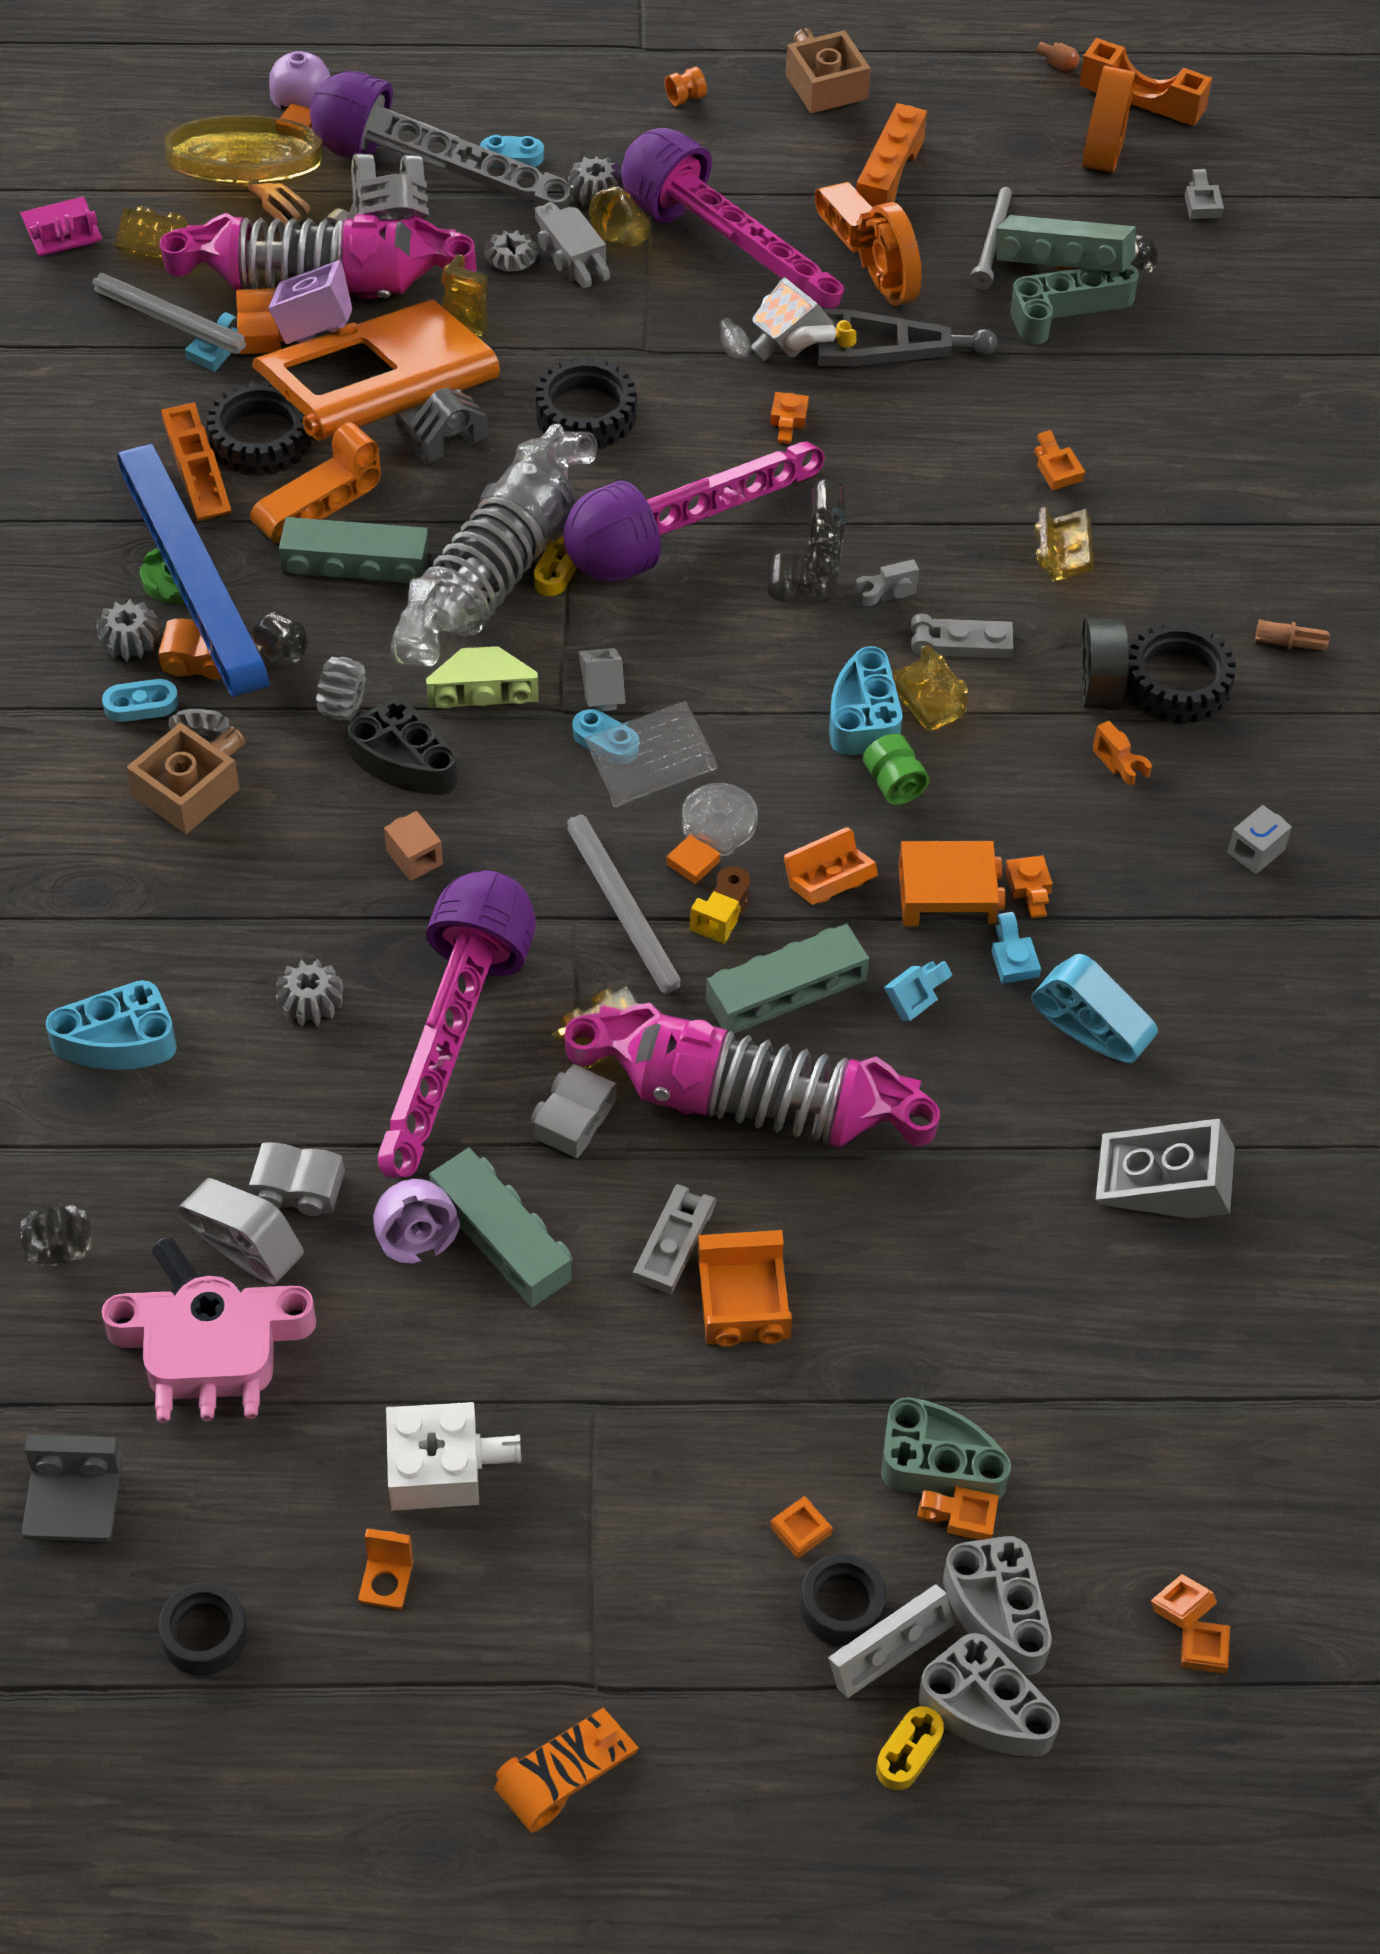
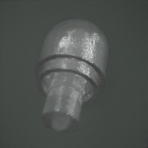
M723 319L719 323V327L722 330L720 339L726 354L736 361L747 358L751 353L752 344L745 330L738 325H734L731 319Z

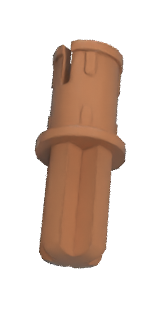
M1259 619L1255 642L1286 646L1287 650H1291L1292 647L1325 651L1329 644L1330 635L1325 630L1296 626V622L1285 624Z

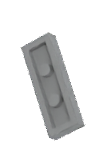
M935 1584L828 1657L837 1689L849 1698L954 1626L955 1623L947 1593Z

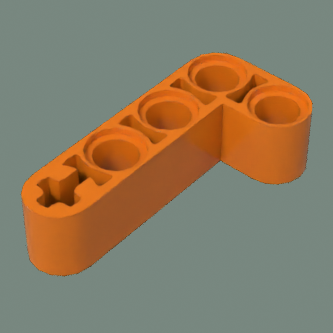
M348 422L343 424L334 433L332 438L333 457L262 498L254 505L250 512L251 522L274 543H280L286 517L322 520L368 493L377 485L381 476L378 444L354 423Z

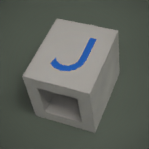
M1262 805L1233 829L1227 853L1257 874L1286 849L1292 826L1280 815L1273 813Z

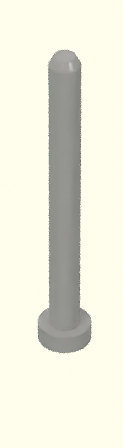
M1003 187L999 191L979 265L972 270L970 275V283L977 289H988L994 279L991 268L997 250L996 228L1006 218L1012 196V191L1009 187Z

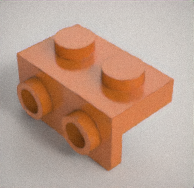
M848 827L784 855L790 888L812 905L826 902L832 896L849 888H857L863 885L865 881L878 876L876 862L856 848L854 833Z

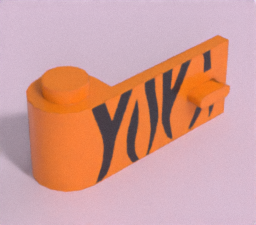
M603 1707L521 1760L517 1757L508 1760L496 1773L498 1781L495 1784L494 1790L531 1833L537 1832L548 1825L561 1812L569 1796L637 1753L639 1747Z

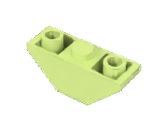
M498 646L462 648L426 678L428 708L539 702L538 673Z

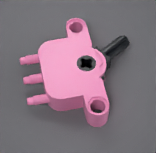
M173 1238L159 1239L158 1243L152 1247V1253L175 1287L171 1288L172 1292L126 1293L109 1298L102 1308V1317L108 1339L113 1345L120 1348L143 1347V1360L149 1385L155 1392V1410L157 1411L156 1419L158 1422L167 1423L170 1420L173 1399L199 1398L200 1417L204 1421H210L214 1418L216 1397L243 1396L244 1416L249 1419L257 1417L258 1407L260 1406V1391L267 1387L273 1375L274 1341L304 1339L311 1335L315 1329L316 1317L312 1295L301 1286L245 1288L240 1293L232 1282L223 1277L209 1276L205 1270L196 1274ZM291 1311H303V1313L296 1316L288 1315ZM121 1319H131L127 1323L117 1324V1322Z

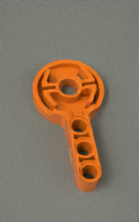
M849 182L816 189L814 198L818 214L852 253L858 252L862 268L868 267L869 274L876 288L880 290V293L894 306L914 302L918 298L921 289V260L913 228L903 209L895 202L871 207Z

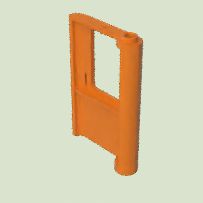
M433 299L358 324L355 322L347 324L344 327L337 328L338 331L254 358L252 367L285 396L287 401L291 402L305 415L303 417L305 431L309 436H313L318 441L333 437L337 429L348 422L361 427L398 414L409 408L423 405L439 389L449 388L452 390L458 388L463 391L497 379L500 373L499 362L494 351ZM359 343H364L394 370L323 395H315L286 368Z

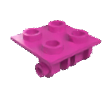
M84 196L20 212L39 257L103 240L96 225L98 221L95 211L89 210Z

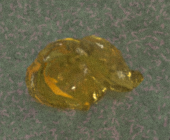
M612 186L601 190L593 196L589 205L590 221L594 230L603 241L619 242L625 246L634 247L639 246L648 239L651 227L650 217L646 216L644 212L640 213L636 202L624 189Z

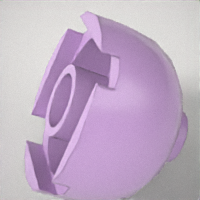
M295 51L283 55L275 62L269 74L270 98L272 102L280 109L281 105L289 107L291 103L310 108L312 98L318 87L331 77L329 69L319 57L311 53Z
M423 1179L401 1181L390 1187L380 1197L373 1215L375 1234L387 1257L402 1263L419 1262L421 1260L416 1254L434 1249L435 1256L442 1253L454 1241L460 1228L457 1210L443 1188Z

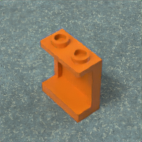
M901 841L898 866L903 926H918L920 912H986L987 924H996L998 910H1004L1005 890L1004 887H998L997 879L1002 877L1001 856H995L993 841Z
M782 1230L698 1235L697 1257L706 1345L718 1344L730 1347L740 1342L753 1341L774 1344L781 1340L791 1339L792 1314L789 1311Z

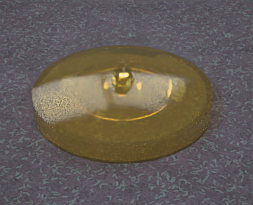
M226 115L203 118L175 127L167 133L164 139L165 161L170 168L187 177L214 183L247 186L248 184L281 182L306 175L315 170L322 162V139L314 133L313 129L304 124L277 117Z

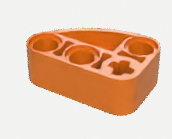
M1104 65L1090 119L1082 167L1114 173L1125 139L1136 72Z

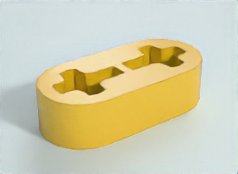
M564 536L557 537L549 543L534 569V587L543 596L551 597L561 594L577 569L566 551Z
M923 1706L911 1709L881 1749L877 1760L876 1774L879 1781L885 1787L892 1790L909 1788L939 1747L943 1737L944 1722L941 1715L934 1709ZM924 1722L930 1724L931 1736L924 1734L917 1744L913 1743L912 1740L916 1728L914 1725L921 1727ZM904 1752L909 1755L905 1765L907 1773L899 1770L896 1774H892L889 1771L890 1762L888 1760L895 1763Z

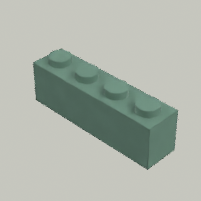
M1010 215L996 228L997 260L1123 272L1135 259L1136 226Z
M286 517L279 546L282 573L422 584L423 574L427 569L430 553L428 528Z
M848 924L834 929L827 928L818 935L804 941L789 943L783 949L765 956L759 955L747 963L730 970L723 969L716 972L712 977L707 978L706 1003L721 1028L727 1029L728 1032L732 1031L735 1034L867 981L869 957Z
M469 1147L429 1173L430 1182L443 1188L457 1210L460 1228L531 1308L572 1281L571 1262H573V1257L569 1249L561 1241L555 1242L549 1236L542 1219L534 1212L529 1214L522 1206L521 1199L515 1189L510 1185L504 1186L496 1177L495 1169L485 1157L479 1158Z

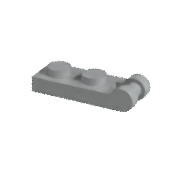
M917 614L911 619V631L915 634L911 639V648L917 655L1012 659V622L932 619L927 614Z
M676 1184L633 1271V1281L672 1295L698 1241V1235H701L706 1222L713 1213L716 1204L715 1197L703 1194L700 1197L689 1193L690 1189L688 1187ZM683 1208L693 1211V1215L682 1212Z

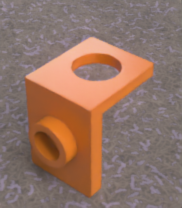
M366 1529L364 1538L368 1560L358 1601L361 1604L402 1610L414 1562L411 1536L392 1531ZM381 1574L394 1576L398 1581L397 1589L387 1596L376 1594L372 1589V1582L377 1576Z

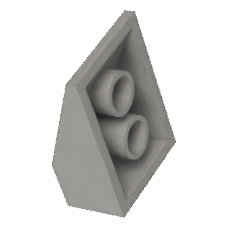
M1221 1119L1102 1134L1096 1191L1098 1205L1189 1219L1230 1214L1235 1147Z

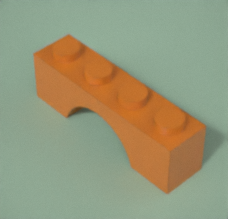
M1099 38L1094 40L1084 54L1079 86L1097 93L1104 65L1136 72L1132 105L1192 126L1196 125L1207 108L1212 77L1183 68L1176 76L1170 79L1156 80L1140 73L1131 64L1125 47Z
M896 104L857 181L856 191L871 207L895 202L899 180L907 159L915 161L924 142L927 110L910 105Z

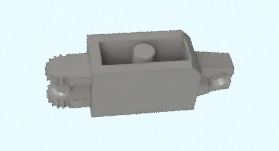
M553 202L535 208V219L540 227V232L537 234L540 247L543 251H548L553 258L556 268L559 271H563L570 282L577 281L582 288H587L591 286L592 274H595L602 282L610 279L609 268L606 265V244L578 208L567 207L560 210Z

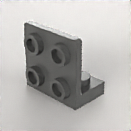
M27 1435L25 1453L31 1468V1476L22 1525L23 1538L32 1540L111 1541L123 1465L116 1437Z

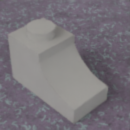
M609 648L579 651L587 705L589 707L595 706V710L611 711L617 709V704H624L622 658L617 650Z

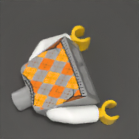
M785 277L778 283L770 295L764 297L761 307L753 316L752 322L763 334L750 348L763 361L777 348L791 358L812 344L833 342L835 338H837V344L842 347H851L856 344V331L852 329V325L848 321L842 320L838 322L835 328L833 326L834 323L822 308Z

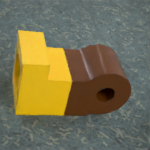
M731 866L722 869L718 873L716 888L708 901L697 898L691 907L689 930L725 944L749 902L748 889L751 880L746 870Z

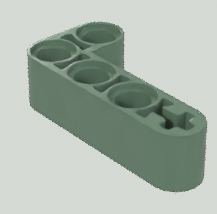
M1130 264L1123 272L1081 268L1024 276L1017 279L1013 285L1010 313L1019 336L1028 344L1039 345L1048 340L1053 318L1130 307L1135 300L1139 271Z

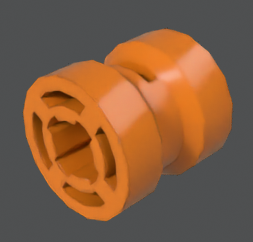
M698 67L687 69L681 75L674 73L665 77L666 93L669 101L675 107L685 104L688 99L698 100L706 97V81Z

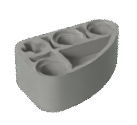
M207 1178L178 1206V1212L182 1219L199 1236L244 1271L266 1283L276 1284L304 1255L301 1244L277 1207L263 1198L215 1179Z
M1004 1536L955 1545L949 1551L946 1559L943 1584L957 1618L969 1634L979 1633L992 1640L1024 1675L1038 1673L1046 1663L1052 1637L1034 1564L1027 1544L1014 1536ZM966 1566L971 1568L975 1574L962 1575L955 1568ZM1013 1600L1022 1601L1028 1606V1609H1014L1009 1602ZM1031 1642L1038 1647L1039 1651L1027 1652L1019 1646V1643Z
M971 1633L963 1636L928 1664L923 1671L918 1693L919 1704L923 1707L932 1708L941 1715L944 1728L953 1735L984 1749L1015 1756H1043L1053 1747L1060 1724L1058 1712L993 1641L985 1635ZM966 1658H969V1660L973 1663L970 1664L969 1662H967ZM975 1659L981 1661V1665H979V1663ZM942 1683L949 1687L951 1692L941 1695L935 1693L930 1688V1685ZM1006 1689L1012 1692L1016 1698L1006 1701L1000 1699L994 1691ZM1039 1723L1045 1727L1047 1733L1041 1735L1034 1734L1028 1730L1026 1724Z

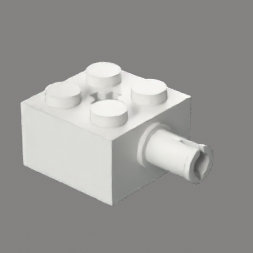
M474 1402L386 1407L388 1489L391 1511L479 1505L478 1469H482L483 1464L521 1463L520 1435L480 1438V1434H476Z

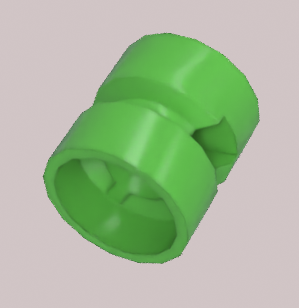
M896 733L882 736L874 741L863 754L865 766L873 779L877 781L878 787L890 804L902 805L914 800L925 791L929 784L930 777L920 761L915 759V753L901 734Z

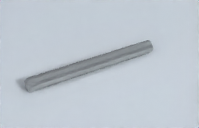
M99 273L98 277L92 281L96 292L231 353L239 354L246 347L245 337L242 334L107 274Z
M579 814L576 817H571L567 821V830L660 991L664 994L677 991L680 988L679 975L586 816Z

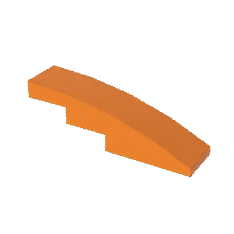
M195 402L162 409L161 415L197 522L232 514L213 449L210 447L204 425L202 426Z

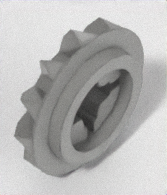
M504 230L501 236L494 234L491 241L485 243V257L490 265L499 270H523L535 262L537 258V243L531 240L530 234L520 235L518 230L514 233H508ZM507 247H512L515 250V254L513 255L512 251Z
M187 709L179 711L176 715L169 718V728L172 730L181 722L202 738L209 739L210 737H219L229 727L230 721L217 711Z

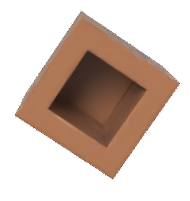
M418 811L406 817L397 818L390 825L384 827L386 851L410 881L443 865L441 840Z

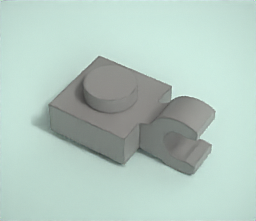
M1192 169L1193 182H1189V186H1186L1185 191L1189 218H1222L1224 206L1219 186L1208 184L1205 169Z
M914 559L880 567V575L862 576L856 579L855 591H869L862 593L863 606L876 604L880 597L884 602L916 594L919 568Z

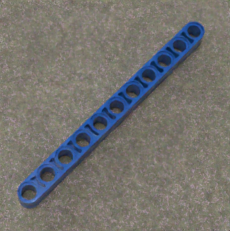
M150 443L117 452V459L124 481L231 697L268 688L269 680L263 660L154 446Z

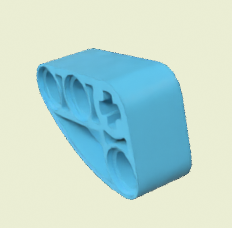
M867 646L857 651L846 663L834 685L831 698L829 737L833 750L842 755L864 754L866 749L882 736L896 733L901 734L902 709L888 656L882 649L875 646Z
M1083 954L1073 955L1056 966L1031 995L1032 1002L1037 1010L1064 1033L1096 1052L1125 1063H1134L1158 1034V1028L1149 1015L1094 960Z
M136 981L60 1007L52 1011L46 1019V1028L54 1054L79 1065L111 1070L148 1067L171 1059L177 1049L171 1017L158 988L149 981Z

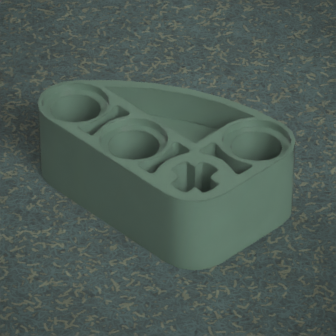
M910 1397L900 1398L890 1406L881 1467L882 1479L888 1487L901 1492L923 1494V1491H933L944 1496L953 1497L955 1486L999 1495L998 1500L1005 1494L1011 1472V1461L995 1440L978 1425L947 1407L926 1400ZM901 1421H907L912 1423L915 1427L903 1428L897 1423ZM897 1462L907 1463V1466L899 1465ZM946 1465L954 1469L955 1472L943 1473L937 1467ZM981 1472H994L998 1475V1478H985L981 1475Z

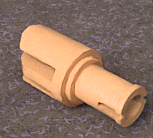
M262 173L253 175L261 182L260 184L256 183L252 178L249 179L248 189L262 199L263 209L273 218H278L284 227H286L289 220L282 213L291 219L294 218L298 223L302 220V216L291 202L306 214L310 211V205L284 184H273Z

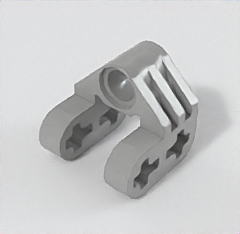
M354 154L351 173L355 215L375 214L377 217L380 214L403 215L404 219L415 215L425 219L429 215V209L426 207L428 195L425 193L427 182L424 179V166L421 156L403 155L400 162V174L376 177L373 155Z

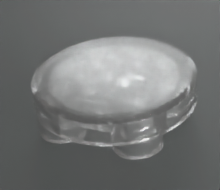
M711 783L701 786L686 798L682 808L683 833L686 836L691 835L696 840L709 845L718 851L721 856L730 855L736 847L746 843L755 833L758 824L756 802L748 792L732 784Z

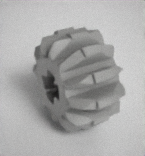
M597 155L595 159L583 157L582 163H574L568 177L573 201L581 202L582 207L591 205L596 209L597 206L602 205L607 208L614 195L623 189L619 164L611 163L610 158L601 160Z
M131 599L125 605L115 602L113 609H103L102 618L97 619L96 628L100 646H102L103 650L108 651L112 659L122 655L127 662L131 656L135 655L142 659L143 651L154 652L155 642L159 641L160 636L158 620L154 610H148L144 602L134 605Z
M341 656L340 658L331 657L324 664L316 696L318 702L317 709L322 715L334 720L351 721L359 712L366 682V671L360 662Z
M301 959L297 969L286 966L285 976L278 977L276 983V1002L279 1008L283 1010L287 1021L297 1018V1022L302 1027L308 1020H313L317 1026H319L322 1017L333 1020L334 1009H340L343 1003V983L340 980V976H336L332 965L322 968V964L318 959L312 965H306Z

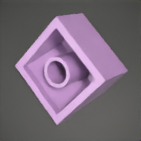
M340 260L279 282L268 309L286 344L294 341L302 343L313 339L316 333L325 330L335 332L338 331L337 328L344 327L347 324L352 311V305L344 268Z

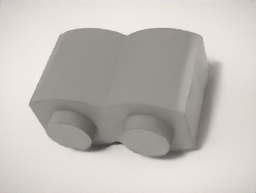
M573 1064L566 1073L560 1072L552 1085V1095L546 1102L540 1101L533 1111L531 1123L534 1124V1138L578 1158L589 1144L596 1129L603 1123L616 1101L617 1083L576 1064Z
M262 1143L249 1183L250 1192L252 1195L269 1201L278 1209L280 1207H295L301 1213L309 1216L333 1213L345 1172L341 1155L326 1150L299 1149L282 1143Z

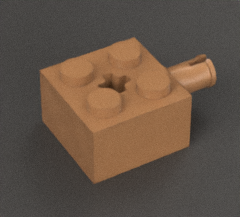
M804 28V32L802 29L796 32L793 38L794 43L787 45L786 77L810 113L868 99L871 68L845 30L816 38L808 28Z
M180 722L126 767L132 796L183 833H189L239 790L236 763L230 756L246 745L245 738L239 730L235 731L233 726H229L224 733L212 743H209Z

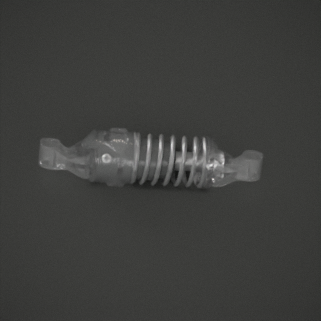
M552 424L542 437L530 439L518 445L513 463L497 482L488 483L480 497L478 510H475L470 515V521H466L461 526V532L452 537V544H448L443 549V555L438 556L434 560L433 567L425 571L421 577L410 581L409 604L400 615L401 620L394 632L391 644V654L397 663L433 666L439 659L441 652L438 639L439 632L445 631L467 636L475 635L484 628L489 618L495 613L496 608L504 602L505 596L513 590L514 584L531 567V563L540 555L550 541L558 540L563 534L568 515L576 503L573 489L568 480V467L570 465L589 464L594 460L597 453V442L592 433L564 431L561 424ZM453 550L455 556L449 555V553ZM449 561L459 563L462 567L459 571H456L452 568ZM444 562L446 568L440 567V564ZM491 585L499 586V591L494 592ZM485 586L487 591L481 590L482 587ZM486 597H490V603L487 602Z

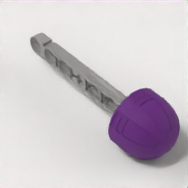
M344 71L332 75L318 87L312 98L310 118L313 131L323 146L339 156L352 160L354 154L373 155L378 145H381L404 155L421 156L424 163L442 170L446 169L517 198L534 200V204L538 206H544L546 203L553 202L561 210L569 205L571 189L566 180L547 172L542 175L537 168L392 111L393 88L386 81L362 72ZM408 130L412 131L416 137L414 140L406 142L399 139L398 135ZM433 142H439L444 144L446 148L441 153H433L429 151L428 146ZM467 156L472 157V160L468 159L466 163L461 162V159H465ZM481 161H483V162H482V169L479 170V169H478V165L481 166ZM498 165L504 168L505 173L495 177L490 175L487 170L491 166ZM522 177H529L534 180L535 184L530 188H522L518 185L517 181ZM551 189H560L564 192L565 196L560 200H553L548 197L547 193Z

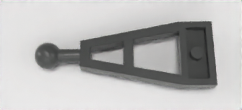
M822 309L832 320L835 328L838 322L846 320L854 328L896 334L897 345L852 349V346H839L837 338L833 342L816 343L818 365L852 367L951 356L952 348L972 349L979 356H988L997 348V337L988 329L978 330L973 335H951V327L848 309ZM908 337L931 340V342L909 344Z

